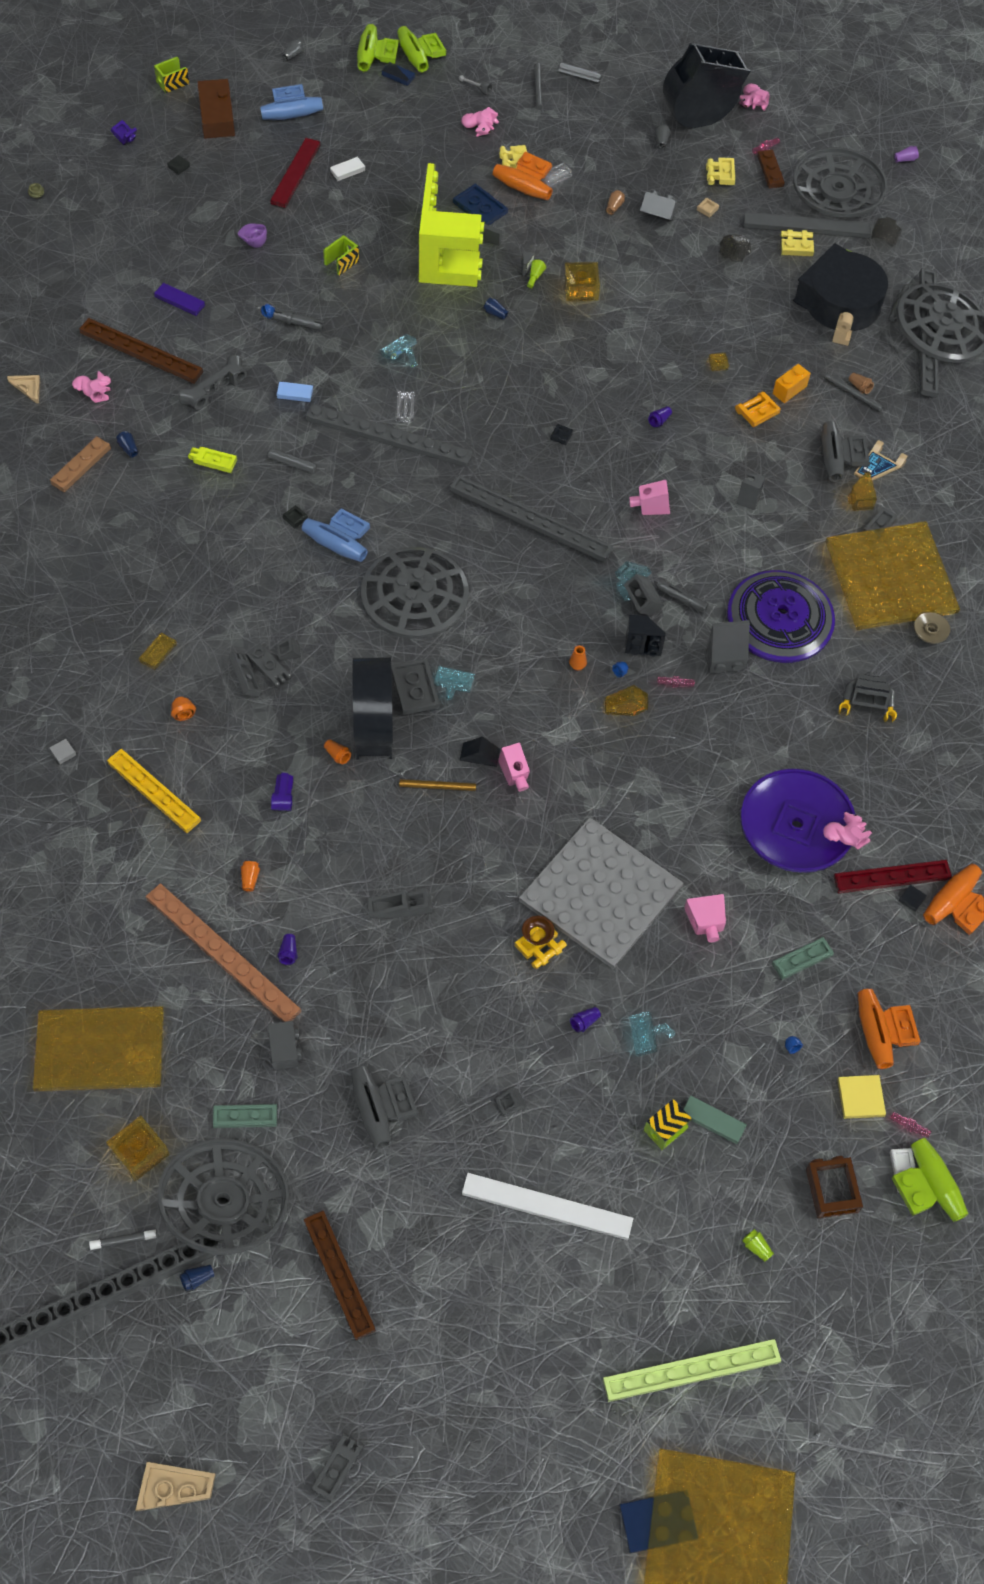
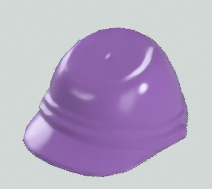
M247 224L239 230L238 236L249 246L259 248L266 242L267 229L263 224Z

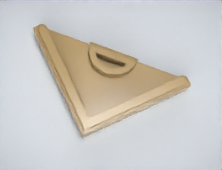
M39 375L7 376L10 384L35 403H39Z

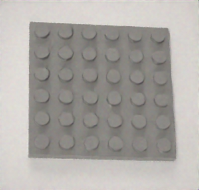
M589 818L519 897V902L537 915L546 917L555 928L614 969L683 887L684 883L598 822Z

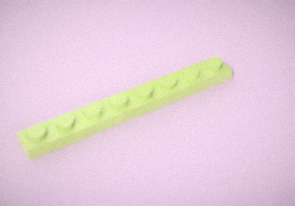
M773 1339L604 1377L603 1383L608 1402L778 1364L781 1362L776 1341Z

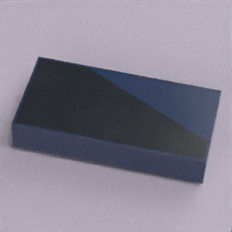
M391 62L381 71L383 76L406 86L415 78L414 72Z

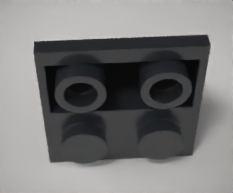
M629 615L625 653L649 655L652 657L661 656L666 633L648 616Z

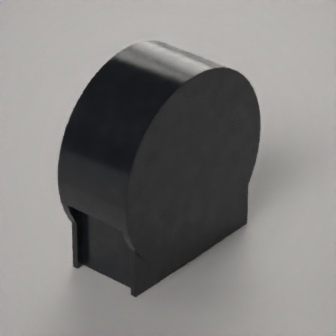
M690 43L682 58L667 73L663 83V94L677 121L683 126L699 128L712 125L724 118L735 107L742 92V85L751 70L747 69L740 57L739 51Z
M834 243L798 279L799 283L793 302L807 309L820 324L834 330L836 329L839 315L848 312L853 315L851 331L862 330L872 325L878 319L888 289V278L883 268L873 259L863 254L850 252Z
M391 657L353 658V727L356 760H359V756H389V759H392Z

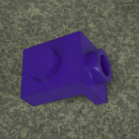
M121 120L110 131L125 145L127 142L131 143L136 138L137 129L135 127L131 129Z

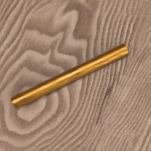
M400 779L399 787L476 791V783Z

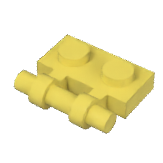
M501 146L499 155L502 159V165L517 169L518 160L525 151L527 152L526 146H510V151L506 150L505 146Z
M711 158L707 160L706 170L708 173L706 178L709 185H713L715 180H719L721 185H735L734 158H718V162H713Z
M791 229L781 231L780 236L787 238L781 239V255H814L813 240H807L813 239V232H807V230L798 232Z

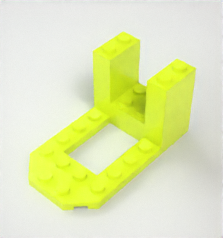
M428 163L419 231V282L477 287L482 270H479V268L482 269L483 258H480L479 244H483V234H480V232H484V222H481L482 215L437 211V208H434L437 203V196L435 194H438V184L435 182H438V172L435 171V164Z

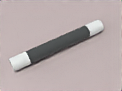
M154 1229L89 1241L90 1250L154 1239L157 1236Z

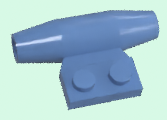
M302 84L272 89L274 102L260 107L262 120H285L304 117L323 110L321 97H305Z
M342 508L331 518L330 525L310 518L304 521L302 531L318 544L343 557L362 562L367 556V549L358 543L356 539H360L370 529V523Z

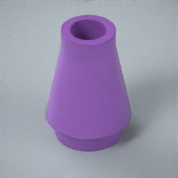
M912 145L894 154L896 163L915 161L919 157L917 147Z

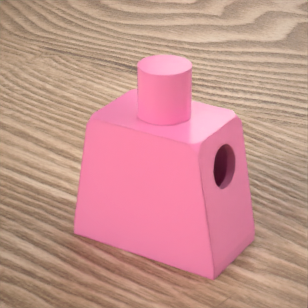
M667 480L642 485L639 487V496L629 497L630 507L641 506L643 515L670 514Z
M520 742L503 747L498 762L508 785L516 784L519 792L527 790L529 786L526 780L530 770Z
M724 894L687 899L684 908L695 934H706L708 942L718 941L720 939L718 932L723 931L726 924Z

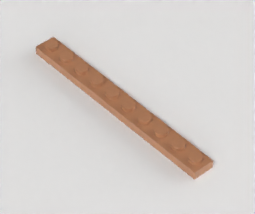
M161 883L146 895V899L282 1022L292 1021L301 1013V1009Z

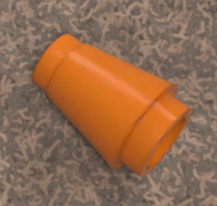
M580 645L574 648L569 659V664L574 670H582L587 665L585 648Z
M331 739L325 742L324 749H326L336 763L343 765L350 760L351 752L349 748Z
M254 861L243 862V866H241L242 890L254 891L260 872L259 863Z

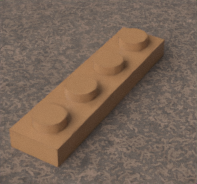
M96 436L50 479L51 485L65 493L111 449L110 444Z

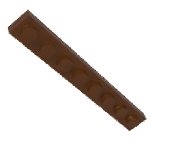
M88 318L79 328L80 333L193 384L203 374V368L93 319Z

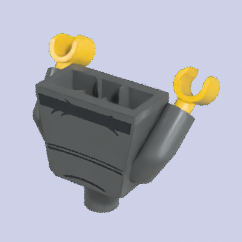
M874 672L860 673L858 679H853L846 685L842 699L844 702L840 704L838 712L840 714L841 709L846 708L847 716L851 708L849 702L867 707L888 708L883 719L886 722L888 715H890L893 722L897 717L896 711L893 710L896 699L895 690L887 684L886 678L883 676H876Z

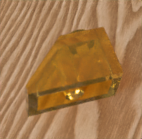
M870 471L865 472L853 486L851 494L848 495V502L852 505L853 511L874 509L877 497Z
M635 685L605 697V713L607 715L635 716L648 710V694Z

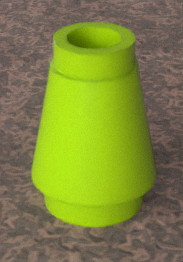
M753 1229L742 1239L745 1243L744 1246L764 1262L774 1254L760 1231L757 1232Z

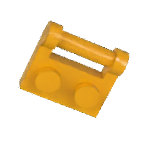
M764 391L758 393L756 397L747 402L739 403L735 406L737 414H741L753 428L778 415L781 410ZM761 402L760 404H758V405H756V406H754V407H752L751 409L748 410V408H750L751 406H753V405H755V404Z

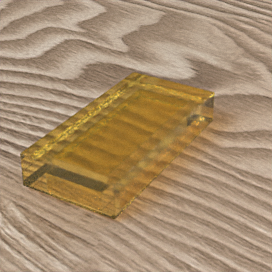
M160 633L141 655L139 661L155 670L177 645L176 640Z

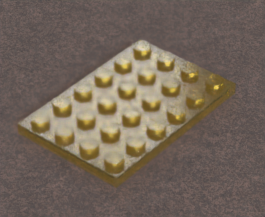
M163 1006L39 1010L33 1081L34 1091L161 1087Z

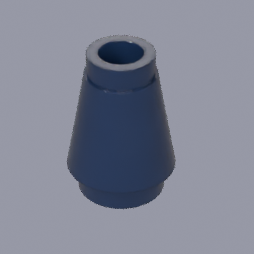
M491 297L483 307L486 313L503 320L509 313L495 298L492 299Z
M128 431L119 433L116 437L117 444L130 458L137 456L139 451L132 434Z
M210 1264L184 1270V1273L180 1274V1280L185 1291H193L214 1277V1271Z

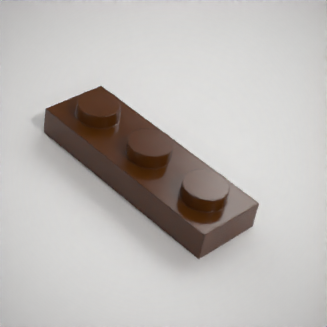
M758 151L757 157L768 188L784 187L785 182L774 151Z

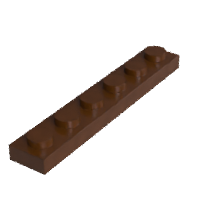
M324 1210L305 1218L306 1228L355 1341L376 1332Z

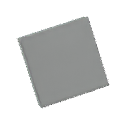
M67 739L49 748L59 764L76 756V752Z

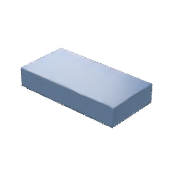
M279 382L277 398L311 402L313 385Z

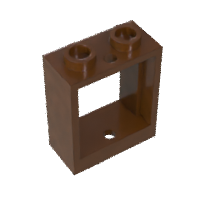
M836 1156L831 1160L815 1159L809 1163L806 1173L817 1219L860 1212L863 1204L851 1157ZM844 1168L852 1200L824 1203L817 1171Z

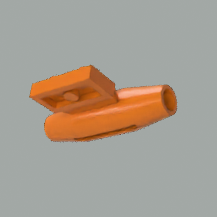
M526 151L518 160L517 169L501 164H496L493 169L492 175L508 187L528 196L549 200L553 192L551 187L541 181L551 170L552 163Z
M969 864L954 875L934 896L923 914L924 919L929 924L936 925L952 913L955 919L954 922L968 935L973 933L984 921V897L981 894L972 892L982 875V870L975 864Z
M863 989L857 995L859 1017L867 1047L877 1068L887 1069L894 1065L892 1044L903 1047L919 1045L921 1042L910 1005L893 1006L883 1012L873 989Z

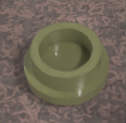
M33 183L29 186L28 194L32 198H40L44 195V188L39 183Z

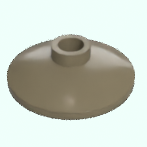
M929 612L917 617L914 623V631L921 640L937 644L948 638L950 625L943 616Z

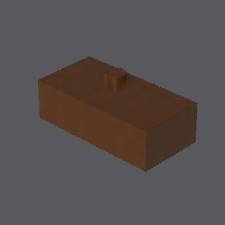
M228 79L197 81L204 139L235 136Z

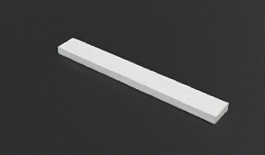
M471 1173L467 1174L462 1195L624 1240L629 1239L633 1222L632 1217Z

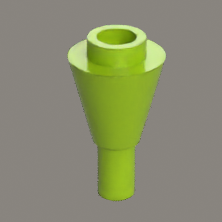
M537 259L531 262L530 279L527 287L533 288L535 281L546 270L547 267L542 260Z

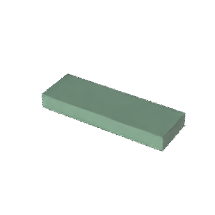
M822 937L774 960L772 965L780 978L784 980L833 956L834 952L825 938Z
M693 1096L689 1097L683 1109L691 1117V1121L735 1144H738L747 1124Z
M277 1104L213 1106V1128L277 1127Z

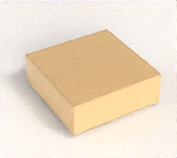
M705 198L697 206V211L709 218L719 209V205L708 198Z

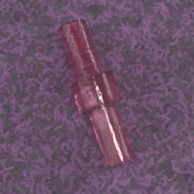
M776 137L770 141L762 142L761 145L752 149L753 154H757L758 151L771 149L772 146L780 143V139Z
M658 676L657 684L672 685V687L678 688L679 686L694 687L695 680L681 679L679 676H673L672 678Z
M895 1112L890 1117L891 1120L904 1126V1129L910 1132L914 1131L926 1138H929L932 1132L917 1124V1121L912 1118L907 1119Z

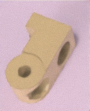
M844 312L839 315L832 342L849 345L853 323L852 314Z

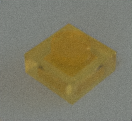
M726 353L709 354L712 371L728 370L729 363Z

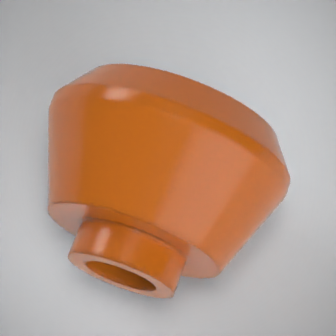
M177 697L171 706V717L178 721L190 719L196 712L195 705L185 697Z

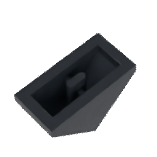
M482 736L463 743L460 761L497 767L500 749Z

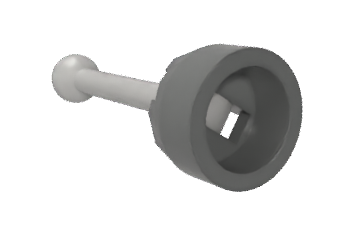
M463 75L459 76V81H465L480 87V91L483 94L489 95L492 91L493 84L488 81L480 84L466 79Z

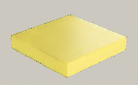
M879 1075L838 1077L837 1081L844 1119L885 1117L886 1111Z

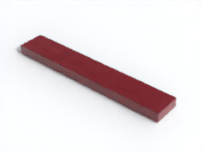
M305 138L270 200L272 205L286 208L321 146L320 141Z
M947 860L835 873L833 877L837 892L840 894L950 880L952 875Z

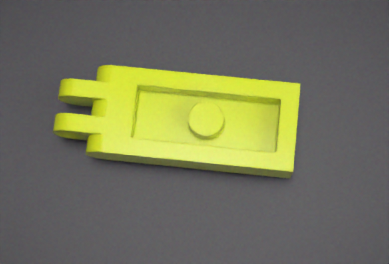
M193 447L188 455V458L193 460L195 464L228 473L232 472L237 462V456L205 447H199V449Z

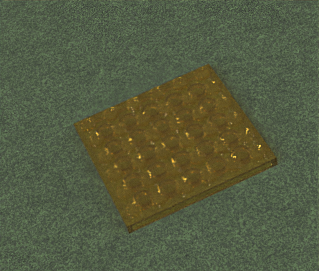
M927 521L826 538L825 542L856 630L915 621L921 614L929 612L937 613L941 616L959 613L960 607Z
M660 1448L658 1452L644 1584H787L796 1472Z

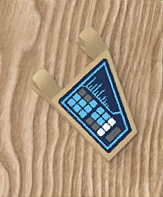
M878 440L868 454L869 466H859L854 475L868 483L904 466L908 456L901 453L896 462L880 454L884 443Z

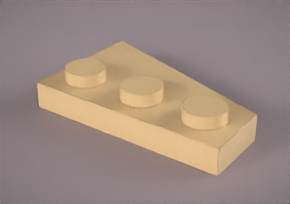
M147 1462L136 1511L211 1499L216 1474Z

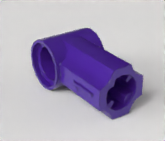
M288 773L277 775L275 792L272 793L271 810H292L294 778Z

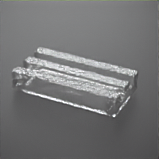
M561 163L552 167L541 181L548 186H552L571 177L573 172L565 163Z
M398 391L396 421L414 422L415 392L408 394V391H404V394H401V391ZM401 398H404L403 417H400ZM408 399H411L410 417H407Z

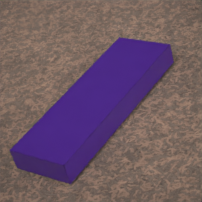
M162 283L154 292L155 298L195 316L205 306V301L165 283Z

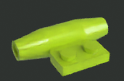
M374 24L366 25L360 37L357 50L358 69L363 72L368 71L374 58L380 60V62L395 64L399 40L389 38L378 40L377 27Z
M406 26L398 29L397 35L401 48L409 62L419 72H425L429 68L426 56L432 58L446 56V49L436 33L422 35V37L417 39Z
M926 1138L911 1144L919 1168L911 1167L892 1177L911 1215L914 1216L930 1209L937 1201L953 1222L966 1217L968 1211L960 1189L941 1156Z

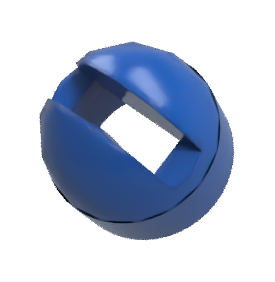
M265 304V306L261 307V314L265 318L271 319L275 308L272 305Z
M620 661L613 665L612 670L617 677L621 678L627 674L628 665Z
M790 1036L785 1041V1047L789 1054H794L803 1047L800 1039L795 1036Z

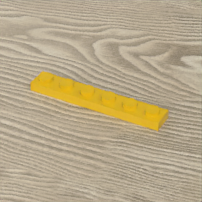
M122 748L107 760L108 765L184 832H190L201 822V818Z

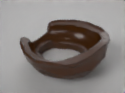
M532 916L522 925L523 936L531 944L537 946L544 945L554 937V925L544 916ZM535 927L542 928L546 934L539 942L530 939V931Z

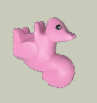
M756 84L746 85L743 89L744 95H740L741 101H739V104L745 108L752 106L753 110L756 106H760L765 111L769 104V92L760 89Z
M488 107L474 114H465L461 119V123L466 128L478 126L475 130L477 137L490 133V130L494 129L493 123H499L496 118L498 113Z
M98 371L97 379L90 380L87 376H79L73 380L72 386L78 391L82 390L86 396L97 403L109 400V396L105 392L110 391V387L106 386L111 383V379Z
M847 812L844 813L845 817L843 818L847 824L846 826H842L837 822H830L823 829V834L828 840L835 842L839 840L843 844L851 845L856 849H860L870 842L868 837L872 834L871 831L863 832L866 829L864 827L866 823L862 822V817Z

